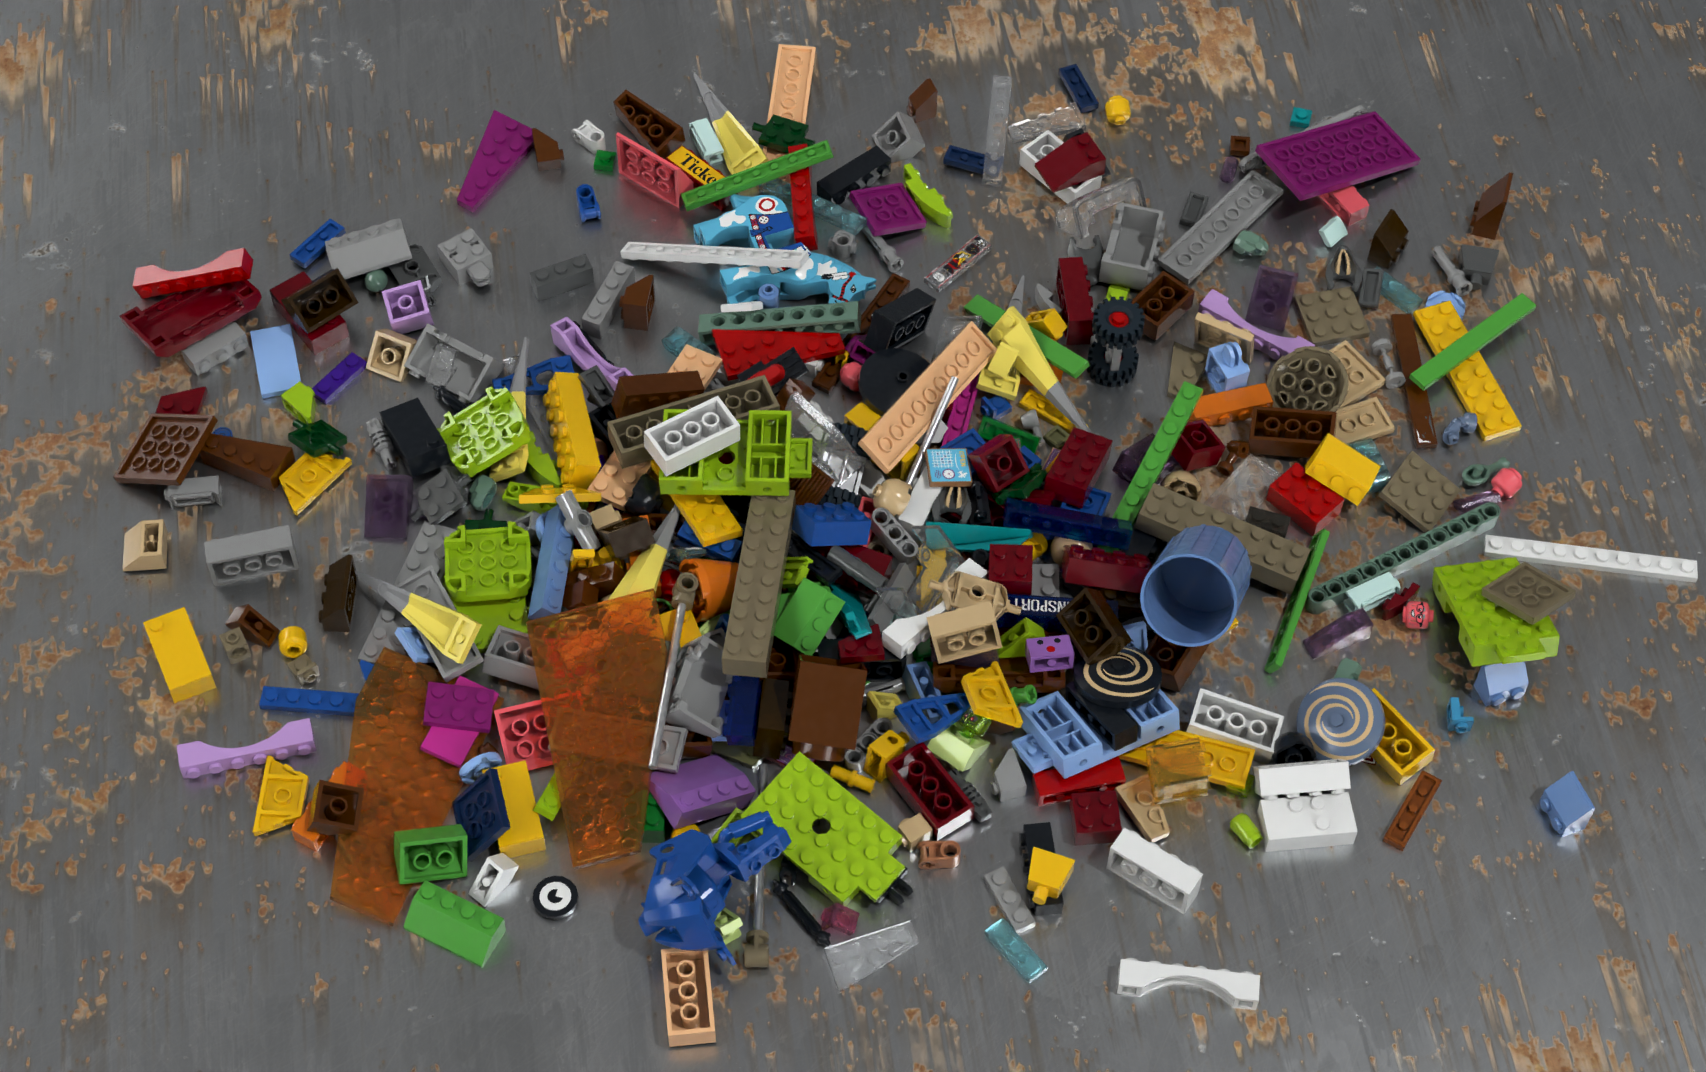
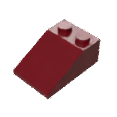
M1086 132L1064 142L1036 162L1035 168L1052 193L1103 175L1106 158L1089 133Z

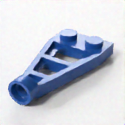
M570 355L550 358L528 367L526 377L531 378L533 385L526 387V395H544L547 393L548 385H541L536 381V377L543 372L551 371L553 375L555 372L574 373ZM514 373L504 378L492 379L493 388L503 389L506 386L510 391Z
M965 693L913 699L895 706L893 712L916 744L935 738L960 720L966 712L969 713L968 710L971 706ZM955 703L959 711L949 714L943 705ZM934 708L942 719L931 724L922 710Z

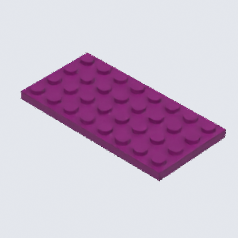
M1376 111L1257 145L1255 152L1300 201L1419 165L1421 161L1415 152Z

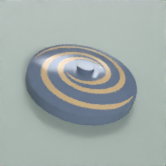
M1334 678L1319 683L1306 694L1298 709L1297 732L1304 734L1311 740L1317 760L1343 759L1349 762V766L1365 760L1376 750L1384 734L1385 713L1379 698L1370 688L1353 679Z

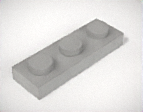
M1003 866L985 874L983 879L1014 934L1016 935L1034 927L1036 922L1005 867Z

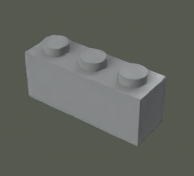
M232 321L223 326L222 329L191 344L185 350H181L186 364L199 376L217 364L226 361L234 354L243 351L249 344L246 333L235 321Z

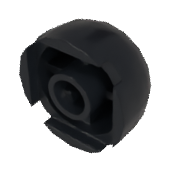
M646 473L643 474L634 486L631 498H628L625 510L638 516L649 515L654 510L659 511L664 502L661 498L659 481Z
M1287 732L1281 734L1276 739L1274 754H1272L1271 760L1272 764L1313 761L1316 758V752L1311 740L1304 734Z

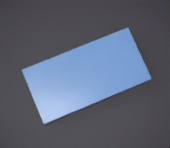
M286 324L250 331L262 399L282 395L299 381L301 382L291 325Z

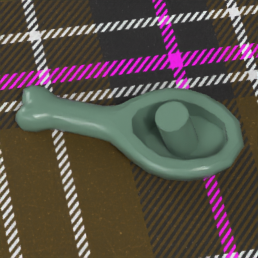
M381 268L370 271L365 276V285L367 289L373 292L383 290L388 283L387 275Z
M1502 457L1491 465H1470L1463 471L1462 479L1465 484L1470 486L1484 484L1493 472L1502 468H1508L1510 462L1505 457Z

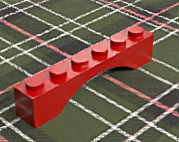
M808 145L788 146V153L808 147ZM812 166L790 173L796 243L802 242L809 251L818 250L811 187Z
M245 248L226 251L210 263L186 271H168L156 265L138 267L135 270L132 287L143 299L247 280L251 278L253 259Z

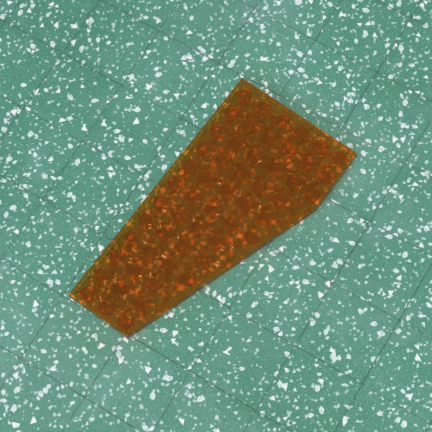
M653 588L526 621L569 849L575 870L641 853L652 770L648 768L663 688L668 651L656 594Z
M384 647L355 703L345 785L363 788L364 793L358 831L338 834L330 900L390 926H394L414 883L399 884L394 856V832L443 826L464 782H462L459 776L461 768L420 750L425 737L432 727L423 725L428 682L455 685L458 678H454L446 683L439 670L421 662L415 663L412 658ZM500 696L492 709L491 727L495 721L493 711L501 709L504 703V698ZM479 733L462 766L478 755V748L484 743L488 733Z

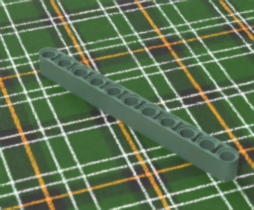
M1493 502L1485 503L1312 588L1308 593L1305 603L1306 610L1311 614H1320L1343 603L1345 599L1349 598L1346 595V591L1387 572H1390L1395 577L1494 528L1501 512L1500 507Z

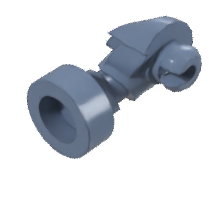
M1465 412L1462 416L1457 417V419L1454 418L1443 431V441L1448 445L1458 443L1460 428L1462 432L1473 433L1477 427V415Z

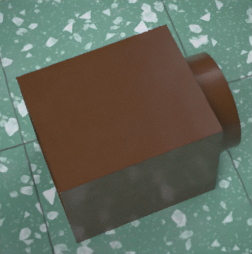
M798 654L790 704V719L788 720V741H793V754L796 755L800 751L807 758L838 762L844 761L846 749L855 750L867 677V669L864 663L841 664L838 659Z

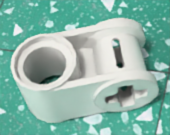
M585 120L579 128L571 130L573 139L592 154L596 155L597 150H606L604 132L589 120Z

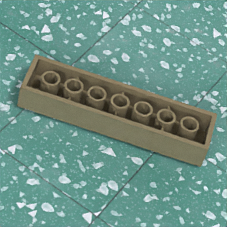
M762 375L607 422L608 437L622 469L653 459L644 447V431L663 422L664 409H691L719 396L736 420H748L749 410H780V405L766 376Z
M1153 483L1138 514L1134 528L1169 542L1173 536L1175 537L1187 527L1200 526L1201 524L1221 527L1236 536L1244 548L1247 549L1250 565L1252 566L1251 578L1292 594L1311 549Z

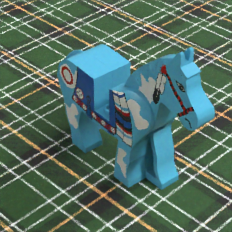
M733 194L730 196L733 210L725 212L718 218L693 225L694 239L697 245L719 246L722 244L744 248L808 251L809 259L799 269L746 265L720 270V284L726 294L727 304L759 301V288L764 284H773L778 288L779 300H800L809 295L827 293L829 295V303L860 301L865 299L867 291L876 288L874 284L876 282L875 278L862 276L854 268L835 258L811 253L802 242L794 244V226L784 202L775 196L759 195L750 197Z

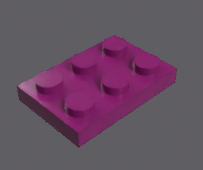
M428 682L423 725L490 733L495 690Z

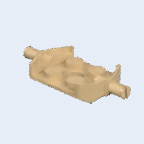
M955 571L943 583L930 579L928 588L942 593L947 611H950L951 607L964 608L991 601L996 621L1004 612L1018 616L1021 613L1022 607L1010 604L1007 589L1002 584ZM977 590L982 596H976L972 591Z

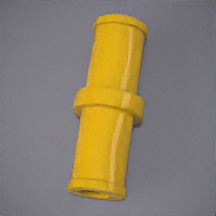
M836 764L833 765L829 775L836 780L846 783L848 787L852 788L854 786L868 793L872 792L876 782L874 779L857 774L858 771L856 770L850 771Z

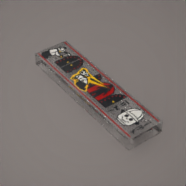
M977 234L924 278V283L939 293L992 249V244Z

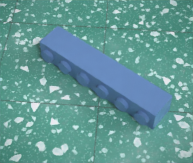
M558 504L547 512L528 613L529 619L544 626L549 625L560 617L574 535L569 534L565 529L564 521L566 518Z

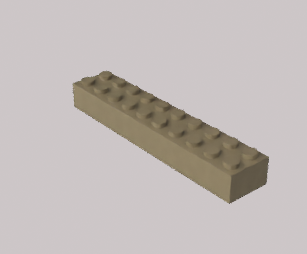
M789 490V496L751 495L722 653L723 674L767 678L796 508L795 490Z

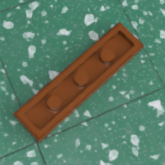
M1423 770L1421 771L1383 838L1384 842L1401 851L1404 850L1441 785V779Z

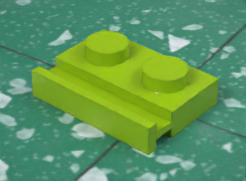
M808 556L787 557L782 588H797L802 579L806 578L810 570L807 567L813 563V560Z

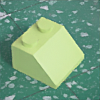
M957 721L938 736L932 738L927 747L936 758L944 759L950 763L952 769L963 772L975 764L989 747L990 742Z

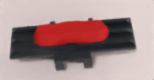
M792 347L765 365L762 361H759L737 375L740 380L739 382L765 375L771 388L776 386L779 388V391L774 394L776 397L789 378L797 379L809 370L795 348Z

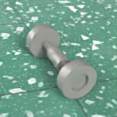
M1384 338L1375 341L1371 345L1372 352L1376 356L1383 355L1382 360L1385 368L1390 372L1385 378L1386 387L1395 389L1402 386L1406 381L1405 376L1402 372L1393 371V363L1390 356H1387V353L1392 349L1390 340Z

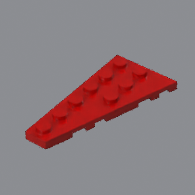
M712 329V336L719 356L723 359L722 365L728 381L738 379L737 375L759 361H762L764 365L792 347L795 348L804 363L845 354V346L840 333Z

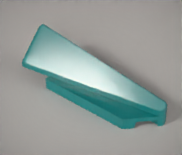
M926 522L928 548L950 546L951 551L974 552L977 549H984L990 553V544L1022 545L1027 539L1033 537L1030 529Z
M835 582L830 585L831 593L845 601L844 606L837 615L839 620L855 639L871 634L872 630L858 593Z

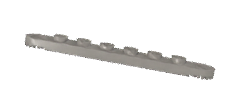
M1359 105L1346 112H1341L1328 120L1325 119L1317 125L1307 127L1301 132L1367 114L1368 111L1363 105ZM1256 152L1244 157L1239 163V168L1244 174L1250 173V171L1256 168L1260 169L1267 166Z

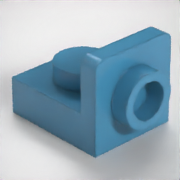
M1450 697L1446 707L1448 731H1456L1458 733L1471 731L1474 718L1463 717L1464 709L1463 706H1460L1459 697Z

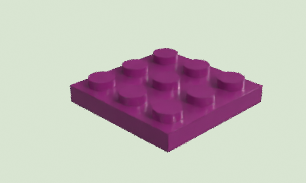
M902 182L850 191L849 197L874 237L926 227L927 221Z

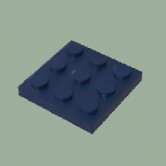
M489 768L452 802L456 824H461L467 834V861L471 862L510 829L497 769Z

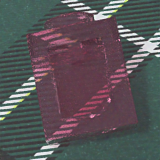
M834 903L822 912L821 928L827 930L831 927L851 936L855 932L860 913L839 903Z

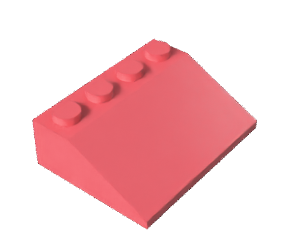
M618 132L616 134L619 173L680 209L684 205L681 193L694 189L693 181L679 167Z
M581 690L494 710L506 765L526 760L529 771L559 764L565 754L548 750L558 708L585 711Z

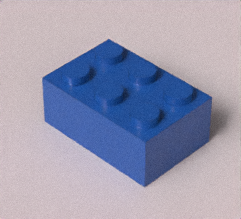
M826 502L823 505L805 503V505H796L792 530L810 546L867 545L872 521L850 502H843L842 504Z

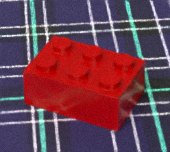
M1298 462L1269 486L1266 498L1268 502L1311 536H1314L1341 513L1344 499L1336 492L1306 474L1305 468Z

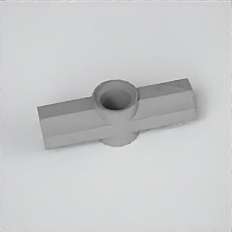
M569 490L557 496L555 500L566 518L564 521L566 531L576 536L582 549L597 550L602 547L591 527L592 517L590 513L581 509L572 491Z

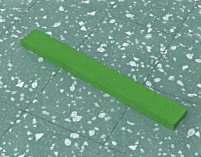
M828 140L681 193L686 210L690 211L831 159L834 156Z
M1521 293L1411 373L1409 378L1425 391L1534 311L1537 305Z
M978 294L964 306L967 313L990 327H993L1006 312ZM1029 325L1049 363L1075 379L1090 366L1088 360Z
M1322 529L1312 536L1308 547L1311 549L1293 589L1264 671L1272 674L1283 665L1330 534L1326 529Z

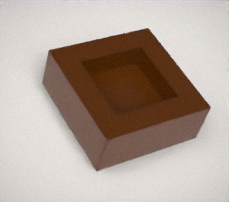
M1231 136L1230 155L1248 156L1250 153V137Z

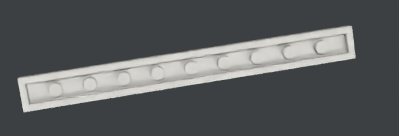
M628 242L620 251L622 259L697 262L701 264L716 263L719 265L735 264L737 266L754 265L756 267L772 266L774 268L791 267L792 269L802 268L809 259L808 251L644 242Z
M1485 535L1484 557L1500 559L1516 557L1518 561L1694 583L1698 579L1696 560Z

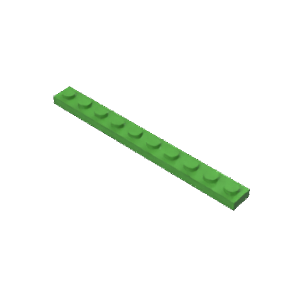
M1186 381L1182 384L1097 548L1104 549L1105 552L1110 553L1121 550L1153 483H1156L1200 400L1203 394L1202 388Z

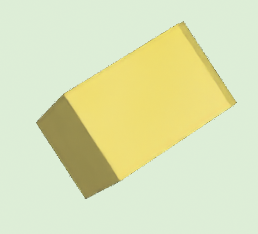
M1001 341L987 370L1006 379L1013 369L1019 350Z
M869 691L867 693L866 709L873 721L878 718L891 720L897 717L893 712L894 708L902 704L897 694Z

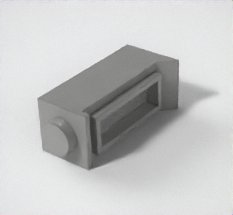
M219 475L185 478L181 485H168V488L164 489L165 501H169L171 509H174V506L212 504L215 502L222 506V485H219Z

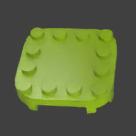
M492 386L486 388L487 395L454 416L448 411L443 415L445 420L441 427L437 428L447 445L450 460L460 473L468 474L470 478L511 454L522 445L527 444L531 439L529 425L516 400L506 387L503 389H494Z
M508 521V527L466 530L465 525L457 526V530L448 537L445 536L444 579L447 593L451 596L452 601L474 602L524 597L528 594V589L532 583L531 543L528 530L525 531L517 526L516 522Z
M525 596L474 602L452 601L458 612L468 615V617L482 624L474 640L480 653H486L498 625L530 635Z

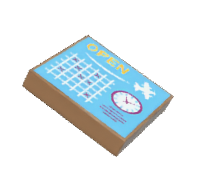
M967 448L925 449L924 454L930 487H965L972 485Z

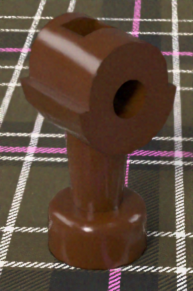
M1231 440L1227 443L1226 447L1229 454L1226 460L1220 461L1216 467L1220 474L1230 477L1234 471L1233 464L1238 458L1245 459L1248 456L1249 444L1245 441Z

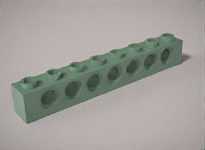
M858 301L754 311L699 314L698 334L701 345L705 346L716 345L712 336V329L840 334L861 333V312Z

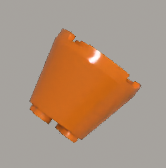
M700 558L684 559L680 563V572L692 573L698 579L699 585L696 589L693 608L691 609L696 623L705 622L731 609L738 563Z

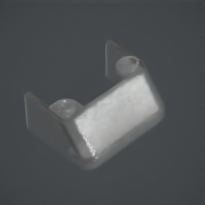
M797 391L789 396L785 411H792V438H813L812 455L816 459L814 464L822 471L826 470L835 482L841 486L864 465V462L839 429Z
M939 525L912 527L913 532L922 543L918 549L917 558L923 568L910 591L907 593L903 587L876 588L875 591L893 614L902 618H910L930 611L943 601L942 593L928 588L930 579L943 583L944 580H947L955 572V569L965 562Z

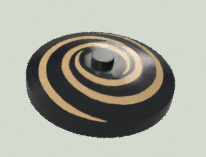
M1125 646L1117 655L1092 665H1087L1081 656L1074 667V684L1077 691L1094 704L1115 709L1132 708L1149 702L1158 694L1162 684V670L1158 662L1148 653L1134 647Z

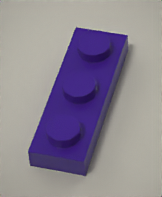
M351 352L312 388L315 392L314 397L327 405L365 370L367 362Z

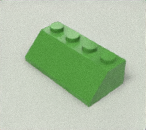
M427 880L423 882L413 897L403 926L405 930L482 968L506 932L504 918Z

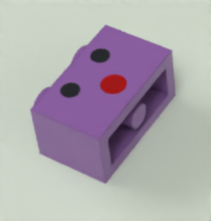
M1069 635L1026 639L1025 656L1030 673L1073 668L1074 651Z

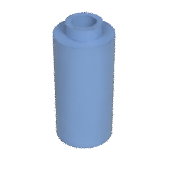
M764 284L759 288V301L763 302V309L779 308V290L773 284Z

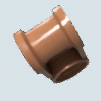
M926 840L917 845L920 851L918 867L921 869H951L960 864V845L953 840ZM951 852V853H954L955 855H954V856H947L946 854Z

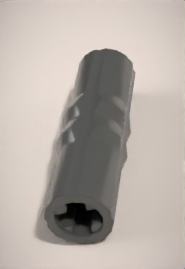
M833 546L827 554L829 561L836 564L847 575L864 584L875 593L881 594L888 585L889 579L842 547Z

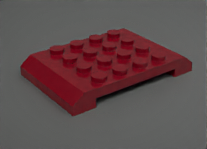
M241 280L175 292L143 311L136 306L119 317L122 323L155 356L168 358L256 309L262 296L260 291L248 280Z

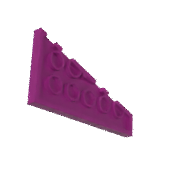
M496 110L493 111L458 195L457 204L474 212L534 147L532 128Z

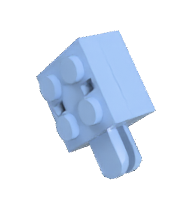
M1230 341L1209 348L1204 373L1216 393L1247 386L1250 369L1248 364L1244 363L1241 358L1242 351L1237 342Z

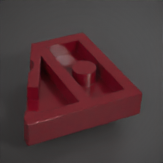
M203 386L161 396L155 413L200 415L208 392L207 388Z
M879 624L870 626L872 633L859 639H855L851 635L838 641L841 664L881 661L885 659Z

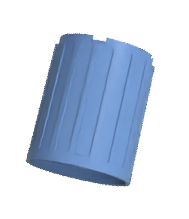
M1206 524L1187 527L1175 537L1173 536L1153 567L1149 570L1142 584L1140 594L1141 608L1150 627L1163 639L1186 647L1203 646L1225 634L1233 623L1250 585L1252 566L1250 565L1247 549L1244 548L1243 544L1232 533L1221 527L1206 526Z

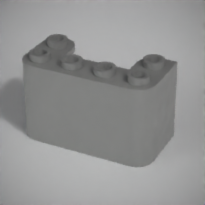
M1117 202L1108 245L1101 260L1099 282L1142 291L1152 282V277L1150 276L1154 274L1156 262L1153 260L1154 258L1158 259L1160 247H1157L1158 243L1162 244L1166 224V220L1163 219L1164 211Z

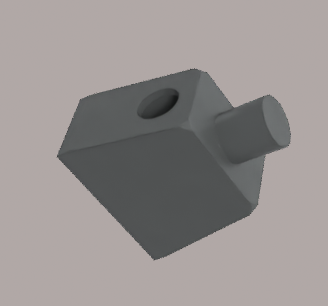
M1466 244L1461 245L1458 255L1459 269L1464 272L1466 280L1472 283V290H1479L1482 285L1489 284L1499 250Z

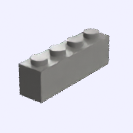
M619 261L615 262L581 318L582 329L587 335L602 339L620 308L621 295L624 296L626 287L635 283L633 266Z

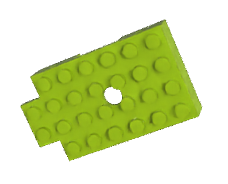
M664 409L663 422L689 409ZM749 410L748 420H737L740 424V441L668 476H665L660 469V493L681 495L789 496L790 478H811L813 438H792V411ZM723 453H732L735 460L730 464L721 463L719 458Z
M1516 557L1434 567L1432 589L1445 613L1453 612L1460 625L1458 640L1472 667L1499 663H1517L1557 656L1560 635L1549 615L1532 625L1481 595L1483 587L1520 565Z
M800 751L740 816V819L760 811L761 813L768 811L773 820L772 823L777 827L785 828L792 841L781 854L807 874L809 882L842 910L860 890L876 903L905 870V866L892 856L902 844L903 836ZM817 819L827 820L830 824V830L826 834L815 833L812 829L814 821ZM763 828L753 831L751 834L757 838L763 835Z

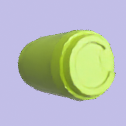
M1240 813L1230 821L1231 830L1249 848L1255 847L1262 841L1263 836L1260 834L1261 832L1247 814Z

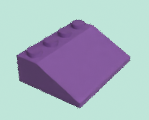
M717 754L680 764L678 773L659 770L642 775V780L674 829L731 813L736 807L740 810L747 808L756 792L743 772Z

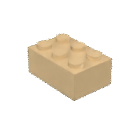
M991 601L926 617L938 664L1002 648Z

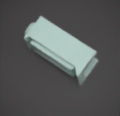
M704 118L689 123V135L702 159L706 160L710 166L724 163L721 153H724V150L708 119Z
M1390 572L1384 573L1346 591V595L1349 598L1345 599L1343 603L1356 620L1359 613L1362 614L1384 604L1387 598L1391 600L1395 593L1399 594L1401 589L1400 583Z

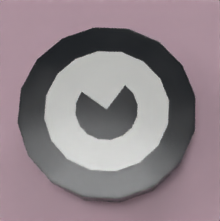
M551 876L537 884L533 891L532 899L535 910L540 916L552 918V920L567 918L574 912L579 896L577 888L571 880L563 876Z

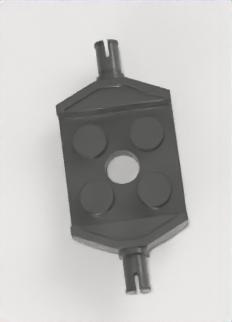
M410 245L412 259L389 265L387 269L391 270L400 286L421 280L429 306H432V303L435 305L436 300L432 293L442 284L441 277L422 246ZM411 266L418 267V268L415 269V270H409V269H408V268L411 267Z

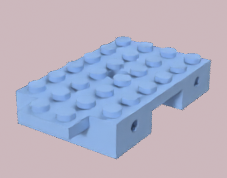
M1161 689L1149 702L1137 707L1125 708V713L1138 724L1137 741L1114 751L1062 695L1056 691L1037 699L1034 704H1025L1019 707L1023 720L1021 727L1027 735L1013 740L1012 748L1033 774L1054 766L1061 776L1066 779L1179 730V709Z

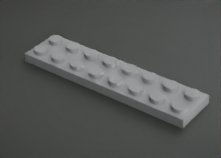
M1252 170L1158 259L1157 265L1189 285L1237 238L1242 230H1246L1283 194V189Z
M424 521L394 582V586L431 565L443 583L445 576L444 539L445 536L448 537L456 530L438 524L430 525L429 522ZM387 600L358 656V662L360 663L361 660L400 673L408 655L394 632L397 627L415 626Z

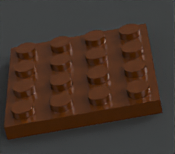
M151 413L113 478L117 483L181 485L218 420L214 415Z

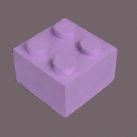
M421 280L382 291L393 331L405 334L425 328L427 323L434 325Z

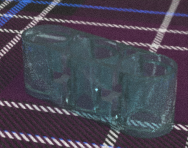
M678 326L662 339L663 346L676 357L679 356L686 344L714 356L717 355L711 348Z
M1372 438L1350 443V447L1381 466L1369 492L1381 491L1390 480L1391 475Z

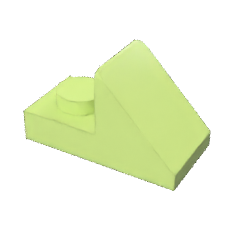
M724 907L717 915L714 924L716 926L715 930L720 932L726 945L742 935L739 927L743 923L739 916Z

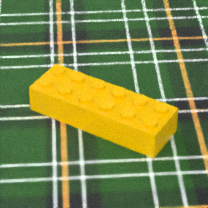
M555 372L552 380H549L547 393L543 395V405L546 406V419L550 423V436L554 440L553 449L558 457L557 466L561 470V483L574 484L575 487L588 489L598 475L601 463L581 381L578 377L579 373Z

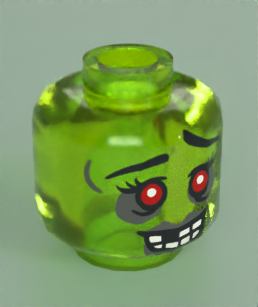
M971 706L967 708L959 721L963 727L962 732L972 739L974 736L983 737L992 724L991 719L974 714Z

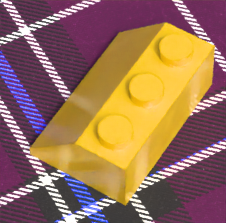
M1327 433L1306 463L1305 473L1358 506L1371 488L1381 466L1330 433Z

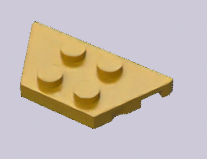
M304 453L279 477L280 484L294 514L298 516L352 465V460L349 457H345V459L334 458L331 454H322L319 457L313 458L308 453Z
M546 484L541 485V488H535L520 494L519 504L557 503L555 498L569 490L572 491L577 502L601 501V492L575 487L574 484H563L562 488H554L553 485Z
M997 661L992 662L990 667L986 669L981 667L974 673L970 672L963 676L961 684L974 714L1021 728L1023 720Z
M267 755L253 827L254 836H259L292 824L304 813L309 777L300 771H295L287 764L279 763L271 755Z

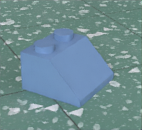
M1525 661L1481 666L1474 687L1485 707L1492 704L1496 706L1512 698L1519 699L1525 694L1529 684Z
M1574 771L1569 772L1545 789L1540 799L1542 810L1547 812L1551 819L1552 827L1558 831L1561 837L1584 830L1595 810L1593 803Z

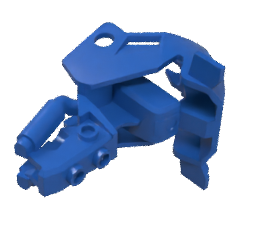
M760 811L728 824V827L719 833L718 843L713 844L707 834L690 829L652 847L649 853L657 861L645 903H641L644 910L638 919L645 936L656 933L665 927L663 931L657 934L656 942L671 948L688 951L717 949L715 952L723 962L727 960L732 966L737 964L727 949L720 932L715 930L716 926L714 924L717 915L726 905L725 899L732 886L729 875L746 882L749 880L748 877L758 874L764 865L777 858L792 842L786 829L777 827L772 823L773 820L768 811L763 813ZM763 828V835L747 843H742L737 848L734 843H729L732 838L736 839ZM674 847L671 852L662 853L663 849ZM667 862L664 874H660L663 863ZM680 880H681L682 883H683V884H679V885L673 886L674 884H676V883H677L678 881H680Z

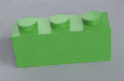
M804 577L777 619L774 636L801 654L812 656L844 606L845 601Z
M456 824L395 831L394 856L399 884L467 877V834L462 825Z

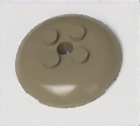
M1315 346L1294 349L1295 351L1286 356L1283 355L1274 364L1267 380V388L1273 399L1272 407L1336 412L1343 404L1348 392V374L1340 359L1329 350ZM1307 385H1313L1310 390H1304Z

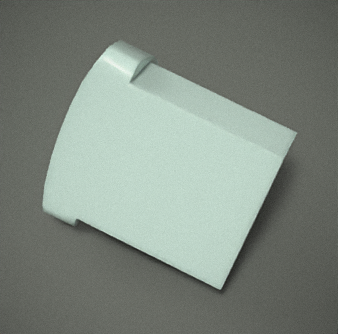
M1333 216L1318 231L1326 247L1334 246L1341 238L1348 235L1346 227L1339 216Z

